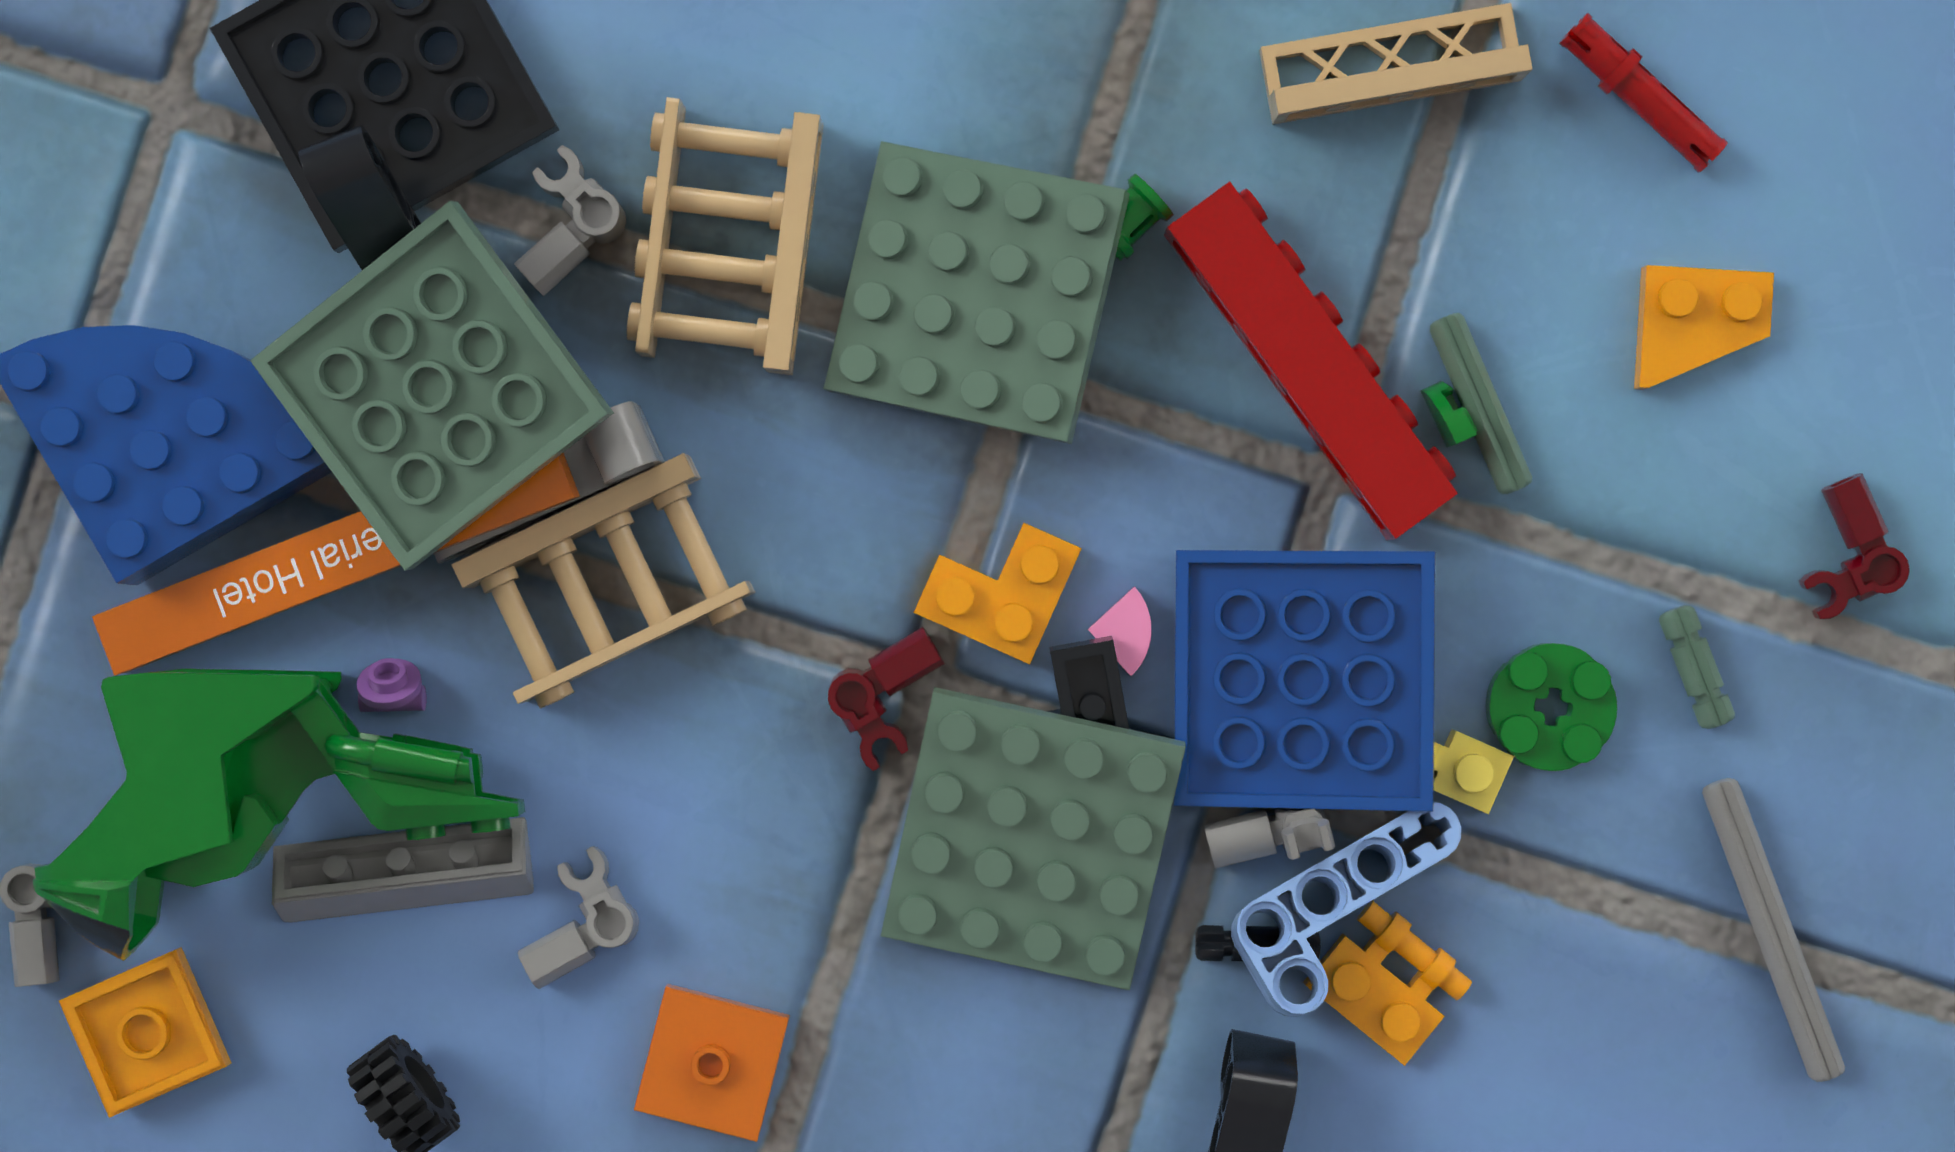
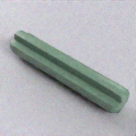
M1453 313L1436 320L1430 325V333L1463 408L1466 407L1478 430L1475 439L1498 492L1509 494L1528 486L1532 482V475L1464 316L1461 313Z

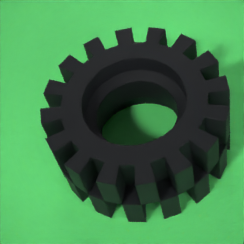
M397 1035L387 1037L347 1068V1074L350 1076L348 1082L350 1087L357 1092L354 1096L358 1104L366 1108L367 1112L364 1113L370 1122L374 1121L379 1127L378 1133L385 1140L389 1138L392 1148L397 1152H428L459 1129L460 1125L458 1123L460 1118L454 1111L456 1106L453 1100L445 1094L447 1089L444 1084L436 1080L432 1067L429 1064L426 1066L422 1062V1055L416 1049L412 1051L409 1043L403 1038L400 1040Z

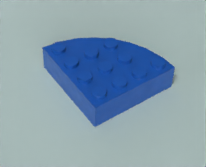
M137 325L81 327L34 338L0 354V384L116 583L127 585L143 583L332 473L250 362L251 359L185 333Z

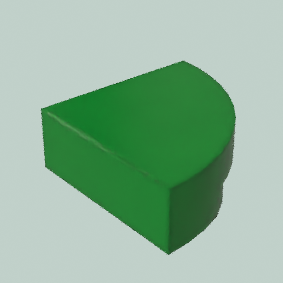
M1439 381L1420 390L1446 447L1456 445L1477 435L1476 432L1478 430L1466 407L1458 408L1452 395L1453 388L1450 385Z

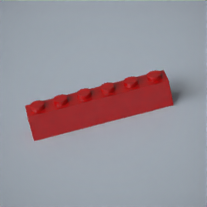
M1229 181L1167 226L1164 236L1387 541L1397 539L1458 494L1450 483L1456 477V473L1445 456L1435 446L1426 450L1412 430L1419 424L1407 404L1398 395H1394L1389 399L1374 379L1381 374V371L1369 352L1360 343L1351 348L1337 328V326L1343 323V319L1330 299L1322 291L1313 296L1299 276L1305 271V267L1296 252L1285 240L1275 244L1262 223L1268 217L1258 200L1246 188L1238 193Z

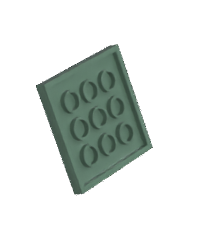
M881 141L824 389L842 395L1072 444L1130 194L1126 189Z
M448 201L250 360L405 571L417 567L614 414L459 202Z
M934 687L881 936L1130 990L1185 753V741Z

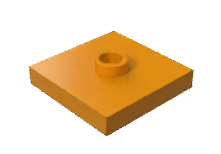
M182 947L59 1000L109 1118L232 1064Z

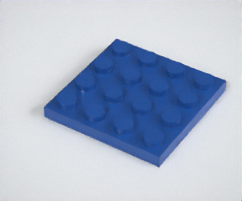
M1176 550L1175 739L1185 741L1186 748L1174 796V806L1433 812L1436 552Z

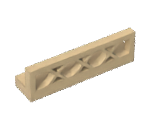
M1511 3L1262 46L1259 50L1272 125L1522 81L1533 70L1528 44L1520 46L1518 44ZM1498 21L1502 49L1472 54L1459 44L1471 26ZM1461 28L1453 40L1441 32ZM1422 34L1427 35L1446 49L1439 60L1412 65L1397 56V53L1410 36ZM1399 39L1391 51L1378 43ZM1359 45L1365 46L1384 60L1377 71L1350 76L1334 67L1346 48ZM1336 50L1329 62L1316 54ZM1301 56L1322 71L1315 82L1281 88L1276 60ZM1389 65H1392L1393 67H1395V68L1387 69ZM1327 75L1330 76L1331 78H1333V79H1327V80H1325V78L1327 77Z

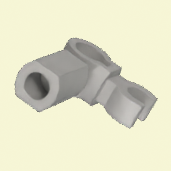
M563 145L557 149L560 156L568 164L567 173L563 178L551 180L538 167L532 173L535 181L547 194L553 197L565 198L562 208L572 220L566 226L562 222L558 223L514 263L519 271L543 296L590 255L587 248L594 242L600 244L611 243L620 237L626 225V214L620 203L612 194L604 190L595 179L584 180L582 162L571 149Z
M1275 808V815L1268 816L1266 809L1204 824L1215 869L1277 854L1276 846L1282 844L1284 849H1286L1287 857L1292 860L1300 858L1301 852L1323 847L1324 851L1333 850L1335 843L1329 820L1325 817L1324 809Z
M592 846L586 850L593 863V872L587 879L581 880L577 878L572 867L567 862L557 866L558 876L562 884L568 889L580 893L584 902L579 905V908L586 919V923L580 925L576 920H573L518 951L519 960L531 982L538 989L593 960L596 957L595 948L599 946L614 948L628 944L634 939L639 929V918L636 910L625 901L618 886L610 887L606 880L609 873V863L604 852L598 847Z
M30 863L12 868L4 875L0 882L1 900L8 909L15 912V921L9 922L15 987L60 981L54 917H47L46 908L52 907L44 898L37 895L33 888V879L36 878L35 867L41 864Z

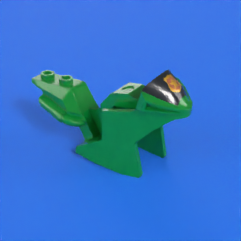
M177 669L112 676L102 680L101 689L127 771L126 780L89 826L53 862L35 867L36 878L33 879V888L37 895L44 898L75 932L101 950L124 961L137 950L159 923L164 881L196 887L237 877L258 866L289 821L287 815L304 790L316 779L336 774L371 824L377 829L385 831L406 829L407 840L446 836L445 824L463 822L471 823L472 833L510 829L509 817H517L525 812L524 799L483 791L481 754L473 753L472 748L397 733L393 734V737L359 732L332 695L338 689L342 680L341 672Z

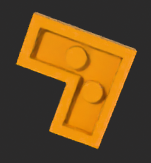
M1023 522L998 580L939 554L913 613L1030 665L1082 548Z

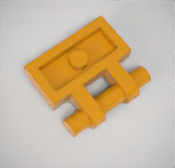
M1370 901L1357 917V921L1374 934L1363 949L1342 933L1320 960L1328 978V993L1324 1001L1405 1066L1445 1017L1428 1003L1426 998L1439 986L1457 1001L1467 992L1472 984V980L1454 967L1456 959L1442 948H1438L1436 951L1412 933L1410 931L1412 924L1398 912L1390 915L1377 903ZM1393 950L1418 969L1407 985L1381 965V962ZM1307 976L1303 983L1312 990V984Z

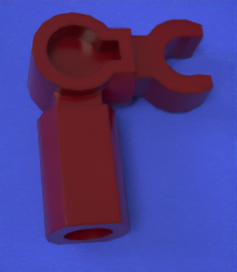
M1863 473L1849 476L1821 490L1847 549L1855 548L1857 555L1841 563L1842 570L1838 572L1814 570L1805 574L1799 580L1801 588L1804 589L1825 583L1831 590L1829 602L1812 610L1814 617L1818 619H1831L1839 615L1846 608L1848 600L1853 597L1861 602L1879 593L1888 594L1896 592L1904 586L1909 576L1910 568L1907 558L1896 548L1888 547L1883 538L1888 533V529Z
M924 627L869 658L868 661L871 667L865 671L851 668L840 671L833 677L828 690L830 708L837 716L841 717L850 733L858 731L862 738L860 743L861 758L865 765L873 771L880 768V762L872 749L876 740L889 738L893 740L901 754L908 751L907 737L902 729L895 724L885 722L881 716L887 709L878 695L886 691L891 697L945 665L944 660Z

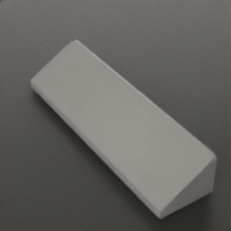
M525 817L510 819V829L483 833H472L471 823L445 826L446 836L421 840H407L406 831L274 846L272 905L282 921L298 922L529 895L534 892L527 821Z

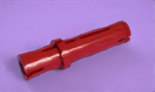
M1586 13L1578 21L1577 26L1574 25L1559 44L1563 48L1568 49L1601 80L1598 87L1606 95L1613 91L1690 162L1698 173L1704 170L1709 165L1708 160L1713 161L1723 151L1728 142L1718 136L1640 63L1643 56L1634 48L1627 51L1592 19L1593 16Z

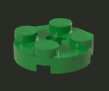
M1541 643L1532 645L1521 650L1522 652L1513 655L1507 663H1504L1495 672L1486 695L1487 722L1500 745L1507 750V753L1513 755L1516 761L1536 769L1561 771L1581 763H1587L1598 756L1602 746L1609 740L1617 718L1616 692L1611 683V676L1602 664L1596 662L1589 654L1576 647L1565 644ZM1550 688L1558 689L1560 691V700L1568 704L1566 715L1557 716L1554 725H1546L1545 714L1535 711L1536 699L1547 698Z

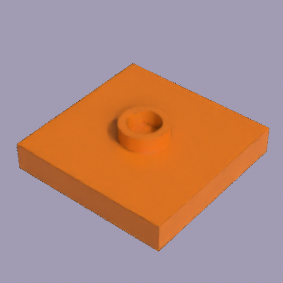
M667 984L634 1110L757 1142L790 1015Z

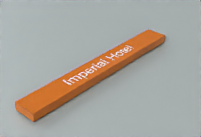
M564 452L436 552L580 497ZM359 511L96 614L92 618L113 674L116 676L393 570L401 565L362 512Z

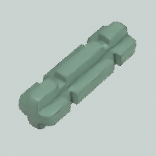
M1683 605L1663 613L1659 618V622L1666 640L1670 639L1674 643L1675 647L1671 648L1670 651L1688 697L1692 696L1696 700L1692 708L1699 725L1702 728L1711 729L1730 722L1734 719L1735 712L1728 694H1721L1720 687L1724 683L1706 637H1699L1698 630L1702 629L1695 609L1692 606Z

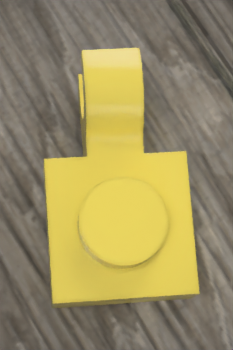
M1451 729L1444 746L1434 742V791L1489 814L1514 756Z

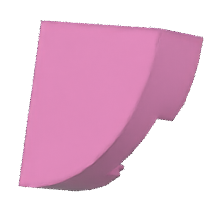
M1136 587L1129 590L1087 629L1095 639L1107 636L1113 637L1117 662L1130 676L1138 670L1144 661L1150 646L1152 633L1148 607Z

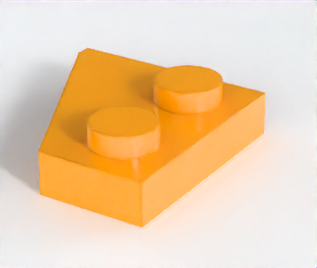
M1656 265L1642 267L1634 389L1644 390L1770 337L1774 273Z

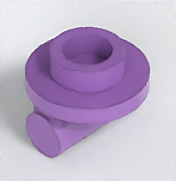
M394 658L378 660L366 667L357 679L356 685L360 712L425 711L426 688L422 685L420 671L409 661Z

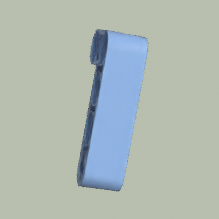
M1434 803L1433 812L1408 811L1253 900L1236 914L1231 926V937L1234 946L1267 1003L1274 1011L1284 1016L1298 1017L1316 1010L1326 998L1328 978L1323 966L1307 941L1308 937L1438 863L1457 848L1461 840V825L1457 815L1449 807L1441 803ZM1421 824L1425 827L1435 824L1439 828L1441 835L1435 838L1434 845L1431 842H1427L1404 855L1403 849L1399 844L1416 834L1422 828ZM1389 833L1394 835V839L1389 836ZM1375 850L1386 859L1388 874L1383 882H1370L1360 874L1357 861L1361 851ZM1407 862L1412 865L1411 868L1407 866ZM1318 881L1327 885L1331 890L1334 902L1328 914L1316 915L1304 906L1302 890L1306 883ZM1265 913L1277 922L1279 937L1273 946L1260 947L1248 938L1246 923L1250 915ZM1287 969H1298L1304 972L1310 979L1312 992L1309 999L1302 1005L1287 1001L1281 994L1279 988L1280 978Z

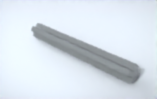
M1731 778L1712 782L1703 788L1702 794L1807 1074L1816 1082L1836 1078L1845 1072V1065L1739 782Z

